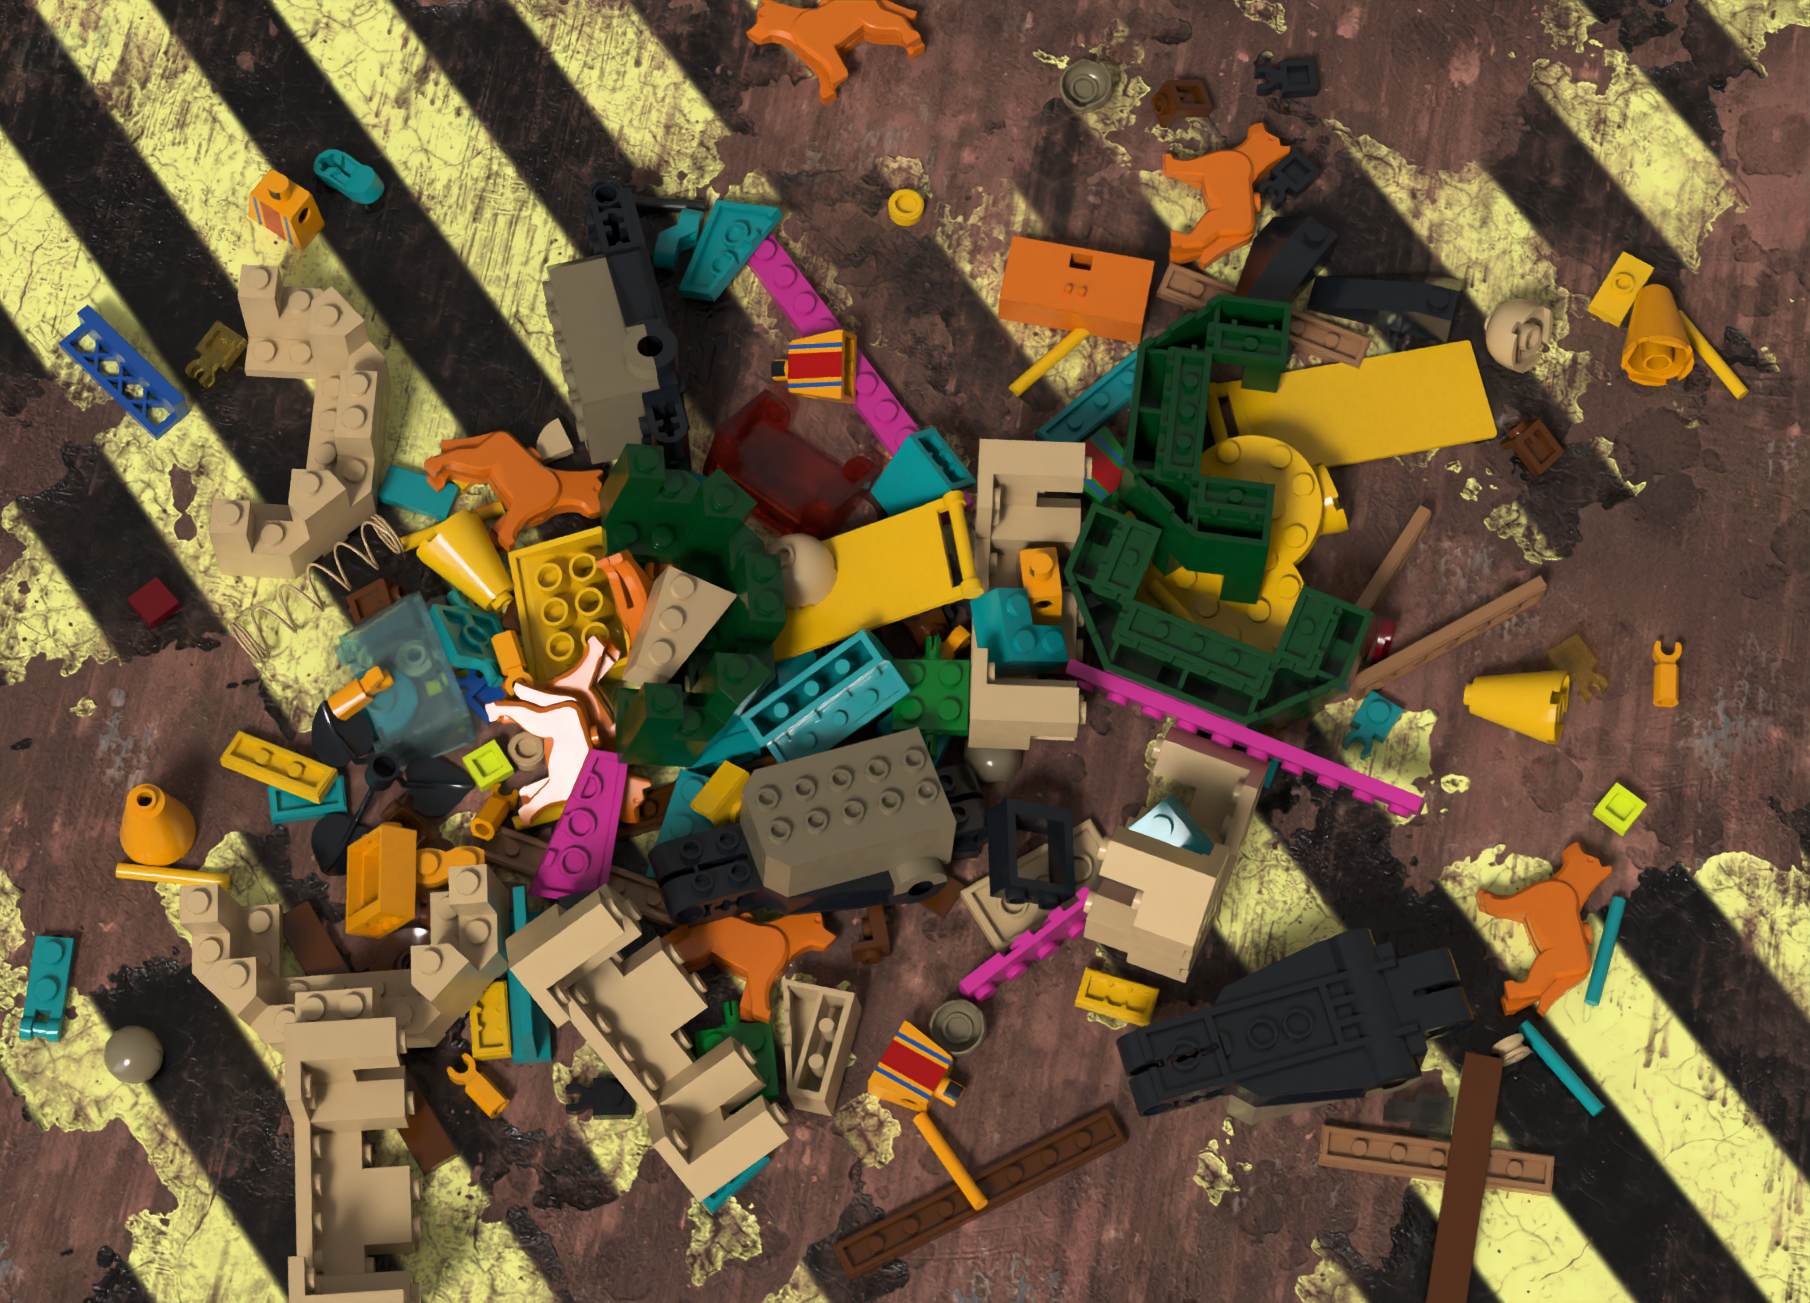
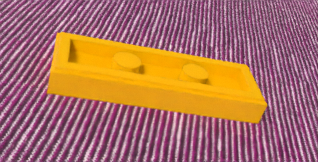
M238 731L220 757L223 767L319 805L339 777L338 771L334 767L242 731Z

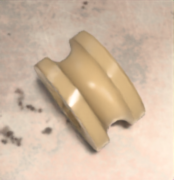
M1518 1033L1506 1037L1491 1048L1493 1054H1498L1500 1058L1504 1059L1503 1067L1516 1063L1530 1054V1048L1522 1043L1525 1039L1523 1034Z

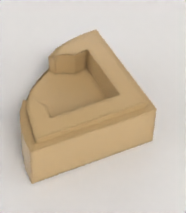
M559 418L548 423L538 437L536 451L543 459V466L574 453Z

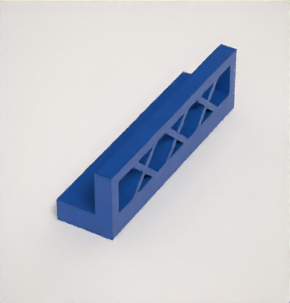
M87 304L77 313L81 325L59 342L60 348L156 441L159 440L189 414L185 397ZM88 334L95 341V353H79L73 346ZM88 361H94V367ZM100 361H116L119 364V376H103L99 372ZM112 384H118V390ZM124 384L140 385L144 389L143 400L126 399L123 396ZM149 394H150L155 400H149ZM148 408H164L170 414L156 427L147 419Z

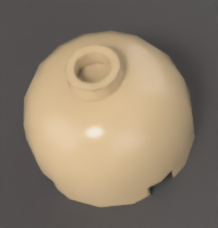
M1518 298L1503 303L1494 312L1490 313L1485 321L1484 329L1486 331V346L1494 360L1502 366L1519 373L1530 370L1542 356L1540 353H1535L1539 349L1541 342L1548 344L1553 327V313L1551 310L1545 308L1546 306L1541 303Z
M804 533L788 534L776 539L766 549L765 554L781 555L785 608L802 610L800 606H806L810 603L814 606L831 592L837 579V571L834 568L835 557L817 538Z

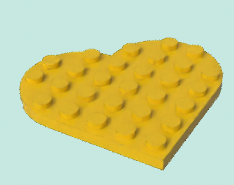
M1238 436L1221 441L1202 453L1200 475L1275 484L1270 544L1257 605L1219 600L1222 575L1187 571L1182 566L1164 577L1152 563L1149 566L1136 600L1167 612L1147 590V587L1154 580H1159L1201 626L1274 655L1303 585H1305L1301 574L1295 566L1306 557L1319 536L1324 498L1315 472L1306 459L1294 448L1284 442L1266 436ZM1131 511L1125 514L1134 519L1136 518Z

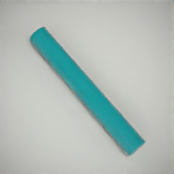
M1618 896L1611 898L1584 1002L1590 1006H1599L1623 917L1626 900Z
M1526 1020L1517 1028V1031L1523 1034L1529 1045L1593 1117L1605 1108L1529 1020Z

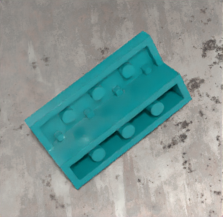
M862 629L742 714L740 718L760 747H768L777 762L783 763L833 749L912 693L913 690L894 664V658L881 641L870 630Z

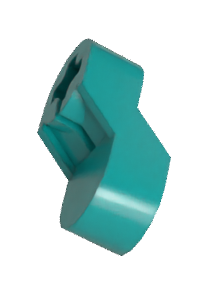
M329 149L319 154L315 159L313 169L323 183L328 187L337 189L352 201L370 204L378 200L384 191L382 179L371 167L359 163L347 153L336 149Z
M683 207L677 225L659 233L654 251L653 267L675 271L680 253L694 248L698 244L703 227L704 211Z

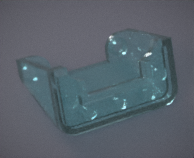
M419 590L403 596L338 636L339 644L333 646L341 667L348 665L354 678L362 679L368 670L379 665L382 671L389 670L395 681L388 689L375 694V700L366 706L379 740L372 743L376 754L387 752L394 755L399 762L400 770L406 769L409 762L416 758H434L476 742L467 704Z

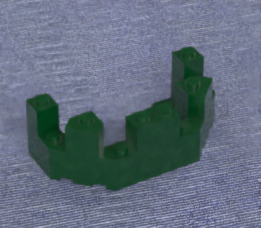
M1217 294L1209 299L1206 306L1195 313L1188 312L1167 325L1166 331L1154 338L1150 336L1138 344L1118 493L1120 501L1136 516L1135 519L1163 530L1164 533L1151 563L1164 577L1182 566L1187 571L1222 575L1219 600L1257 605L1270 544L1275 484L1200 475L1211 363L1217 362L1243 366L1242 389L1277 393L1281 371H1285L1287 363L1292 303Z
M627 443L599 492L603 557L612 556L628 549L636 562L676 564V569L737 595L683 663L686 692H682V685L644 682L640 689L617 688L613 694L618 763L692 767L741 719L740 716L760 702L776 678L773 642L786 624L781 555L765 554L764 541L745 525L758 503L721 468H717L701 484L686 470L665 469L663 446Z
M1092 502L1063 572L1106 673L1253 731L1260 730L1271 724H1274L1276 730L1325 710L1324 702L1348 693L1360 663L1365 665L1379 631L1374 612L1303 585L1276 652L1273 655L1137 601L1136 597L1164 532L1160 528Z

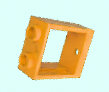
M384 822L347 846L346 934L381 939L415 918L417 830L402 828V824L397 822Z

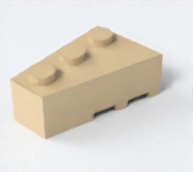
M669 565L653 583L622 679L639 687L644 682L666 684L737 595Z
M781 978L784 997L783 1022L786 1037L787 1094L795 1109L832 1116L862 1007L856 994L853 992Z

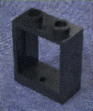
M1005 798L987 810L990 897L1005 899V902L1008 904L1032 903L1038 904V908L1043 910H1054L1061 906L1062 903L1076 896L1072 809ZM1016 829L1047 835L1049 882L1018 877Z

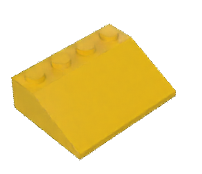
M601 526L508 552L528 673L533 678V681L551 679L561 672L576 666L585 653L588 640L595 633L603 641L610 638L621 650L619 659L598 681L599 685L625 681L622 679L628 661L629 635L619 618L609 580L604 571L598 568L595 563L604 558Z

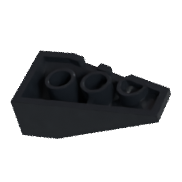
M1310 215L1273 217L1253 240L1234 296L1293 303L1331 260L1339 234Z
M1429 272L1315 276L1307 310L1447 344L1463 281Z

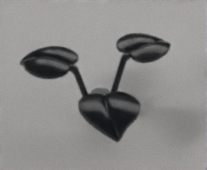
M323 700L316 711L311 728V741L316 756L322 763L336 769L345 767L351 760L355 765H368L365 771V781L369 789L352 822L342 814H330L323 817L315 825L311 835V848L320 871L327 876L347 875V846L360 839L362 835L371 832L370 829L358 826L376 790H387L397 780L402 788H409L407 794L409 793L414 798L411 807L422 816L436 818L452 811L473 789V781L457 767L433 757H420L409 762L405 770L407 781L403 778L404 772L400 770L397 758L390 753L380 752L374 756L370 754L366 758H359L368 754L373 746L374 731L371 724L359 713L354 714L346 721L341 720L333 713L328 701Z

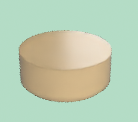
M527 731L514 735L508 744V754L511 763L523 771H531L540 767L545 760L544 740L529 734Z

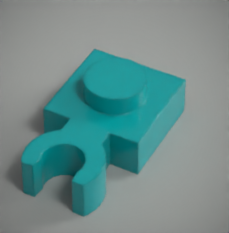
M1371 690L1351 721V725L1358 730H1353L1347 734L1343 749L1347 751L1353 742H1360L1364 746L1360 759H1367L1373 747L1372 739L1374 738L1383 744L1401 717L1403 709Z

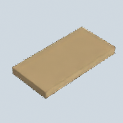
M1091 819L1073 828L1075 893L1085 886L1089 890L1098 891L1103 879L1106 878L1099 875L1103 861L1097 859L1103 838ZM1048 842L1017 859L1018 877L1049 882ZM989 875L960 891L961 898L996 953L1003 951L1004 954L1011 951L1010 946L1017 940L1016 938L1028 929L1029 931L1034 930L1037 933L1041 930L1042 924L1049 918L1047 915L1053 911L1040 909L1038 904H1008L1005 902V899L990 897ZM1075 896L1061 904V908L1067 910L1079 898Z

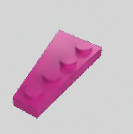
M589 748L527 894L558 899L561 896L593 889L597 890L605 883L608 885L628 764L618 763L617 753Z
M1085 886L1075 893L1079 899L1067 910L1058 906L1047 915L1049 918L1042 924L1041 930L1037 933L1034 930L1029 931L1028 929L1016 938L1017 940L1010 946L1011 952L1007 956L1003 951L998 952L959 982L960 997L971 1003L976 1000L979 1003L984 1002L997 991L996 987L1007 979L1010 982L1017 980L1027 972L1029 964L1038 958L1044 961L1054 955L1059 950L1060 943L1069 937L1075 940L1084 935L1088 913L1083 912L1090 892L1088 887Z

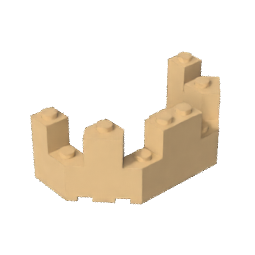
M242 264L238 300L248 333L244 369L246 376L316 380L306 469H292L288 498L289 505L251 503L248 500L213 499L209 535L222 575L297 579L306 572L309 563H313L322 555L325 557L334 550L335 543L347 540L349 538L348 534L359 527L364 521H370V517L374 513L377 514V495L381 482L391 381L386 358L369 341L365 320L332 286L324 292L320 288L283 287L278 266Z
M980 439L974 563L977 577L983 583L984 594L995 588H1018L1016 561L1020 550L1056 547L1058 557H1070L1084 522H1081L1080 499L1038 498L1037 493H1045V491L1083 493L1084 479H1091L1092 457H1085V443ZM1062 591L1061 626L1063 628L1068 662L1044 674H1066L1065 670L1070 658L1079 662L1083 661V639H1076L1077 627H1083L1084 620L1072 591ZM1039 601L1034 606L1044 608L1049 605L1046 601ZM972 618L968 747L1029 750L1030 739L1075 741L1078 724H1086V701H1084V696L1079 694L1077 681L1038 680V675L995 674V662H988V648H978Z
M1171 726L1166 737L1158 736L1151 758L1156 759L1157 762L1153 773L1190 786L1183 806L1189 808L1188 813L1211 840L1214 847L1210 855L1204 853L1200 855L1128 829L1130 825L1151 810L1142 806L1136 818L1130 816L1125 827L1118 825L1111 838L1104 836L1097 859L1103 861L1099 875L1106 878L1103 879L1098 891L1090 890L1086 899L1083 912L1088 913L1084 937L1127 952L1126 962L1186 983L1217 915L1221 896L1225 888H1227L1235 867L1236 856L1248 832L1271 762H1261L1247 756L1245 752L1223 747L1211 740Z
M487 864L448 867L449 891L430 893L431 944L411 946V969L283 978V907L280 904L241 906L219 884L180 886V925L192 935V974L283 1057L284 1024L396 1017L399 1030L406 1029L407 1049L435 1047L446 1036L445 1032L459 1017L462 1018L484 995L483 991L497 976L500 977L509 968L505 940L510 937L509 890Z
M605 883L568 911L557 903L507 938L505 944L509 969L557 1028L569 1020L573 1023L646 1113L653 1146L700 1203L788 1140L789 1136L785 1124L789 1122V1119L778 1103L774 1102L770 1105L762 1094L735 1114L730 1115L732 1110L767 1086L754 1066L757 1063L756 1057L745 1043L741 1045L739 1041L730 1036L696 1060L690 1050L693 1044L680 1027L708 1008L704 994L708 991L705 983L696 972L689 974L682 966L685 960L680 951L673 943L667 946L659 936L624 960L620 950L642 935L639 923L642 915L629 898L626 900Z
M396 1017L284 1024L285 1101L294 1122L297 1248V1256L288 1257L289 1303H421L420 1283H413L410 1270L376 1272L375 1258L368 1257V1255L415 1252V1240L422 1239L421 1216H414V1202L421 1201L420 1178H413L410 1166L366 1168L373 1166L372 1144L365 1143L364 1131L409 1128L410 1115H415L414 1091L407 1090L405 1066H400V1054L407 1053L406 1029L399 1030Z

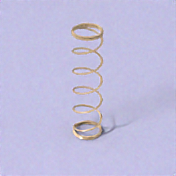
M374 513L370 517V521H364L361 525L362 540L371 560L347 543L337 542L334 544V558L345 582L324 566L316 563H309L307 565V580L317 603L294 586L282 584L279 587L280 602L290 625L271 610L263 606H253L251 611L252 622L263 647L253 639L240 623L234 621L233 624H230L231 632L249 656L255 661L260 662L264 659L263 653L266 655L270 654L255 620L254 610L257 608L268 612L290 631L297 634V629L282 597V589L284 587H288L302 595L319 611H325L310 578L309 568L311 566H316L327 572L348 591H352V587L340 565L336 551L337 546L343 545L350 548L366 560L374 569L379 570V566L365 538L364 526L366 524L373 526L381 540L394 553L400 554L403 552L404 546L389 523L383 517Z

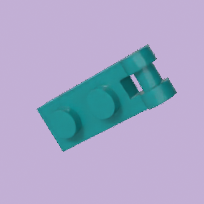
M35 936L24 1012L19 1028L21 1040L45 1037L48 1042L61 1041L76 948L74 938ZM38 1014L50 1015L48 1022L37 1021Z

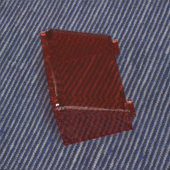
M765 389L716 429L703 466V476L709 477L717 468H721L758 503L750 516L780 537L788 534L804 533L820 541L832 538L868 495L879 479L883 469L871 460L857 455L851 457L844 465V468L788 430L791 420L790 409L781 398Z

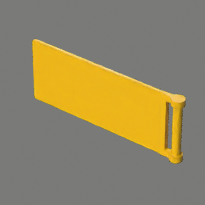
M1469 340L1363 358L1359 369L1341 362L1281 373L1277 393L1242 389L1241 380L1219 384L1209 382L1206 411L1215 445L1229 439L1218 401L1219 397L1227 396L1238 436L1259 435L1277 439L1299 452L1310 466L1322 462L1326 469L1493 439L1497 435L1476 358Z
M959 490L947 492L942 498L923 506L821 541L834 554V568L837 571L836 582L831 592L820 603L814 606L811 603L806 606H800L802 610L785 608L786 624L773 642L775 663L850 638L862 629L873 630L942 605L982 596L984 594L983 583L977 577L964 508L966 507L964 492ZM949 511L963 579L961 584L954 587L940 517V513Z

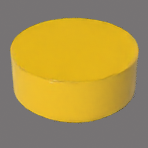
M900 189L894 192L888 202V213L892 221L901 226H911L919 222L924 213L922 196L912 189Z

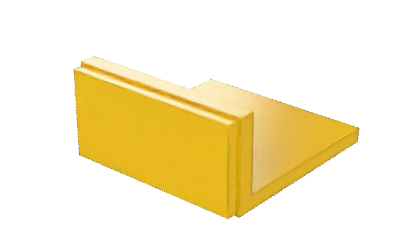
M725 760L691 801L689 807L691 810L710 819L715 828L740 822L742 790L750 778L749 772Z

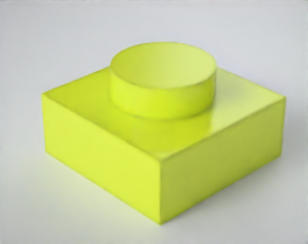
M495 739L462 757L464 766L482 793L490 789L493 784L500 783L514 775L513 767Z
M1616 782L1594 809L1592 815L1623 837L1645 810L1647 804Z

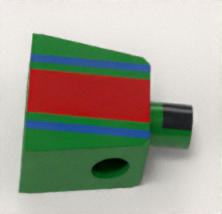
M1103 426L1084 442L1085 457H1092L1091 479H1084L1083 493H1064L1072 499H1080L1081 505L1090 510L1093 502L1106 508L1114 505L1125 515L1130 510L1120 501L1118 493L1123 449L1110 430Z

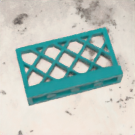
M524 886L512 887L514 913H509L510 936L543 913V911L529 912ZM508 968L513 1064L552 1062L549 1017Z

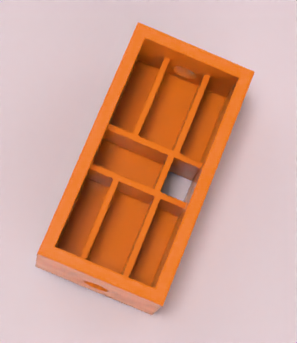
M1012 236L999 298L998 319L1070 332L1074 329H1084L1089 331L1092 336L1139 344L1155 261Z

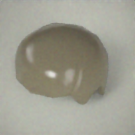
M1082 58L1066 67L1059 78V95L1070 109L1082 113H1091L1102 108L1110 98L1113 84L1112 74L1102 61L1094 62Z
M967 739L963 745L961 759L964 764L972 766L978 781L985 784L995 781L1007 783L1021 769L1022 753L1020 749L968 747Z
M968 1000L946 1001L933 1012L929 1022L930 1038L954 1058L970 1056L981 1048L987 1036V1021L981 1009Z
M127 1025L115 1031L106 1042L104 1063L108 1071L117 1080L124 1083L139 1084L152 1079L158 1072L163 1062L164 1051L157 1036L148 1028L140 1025Z

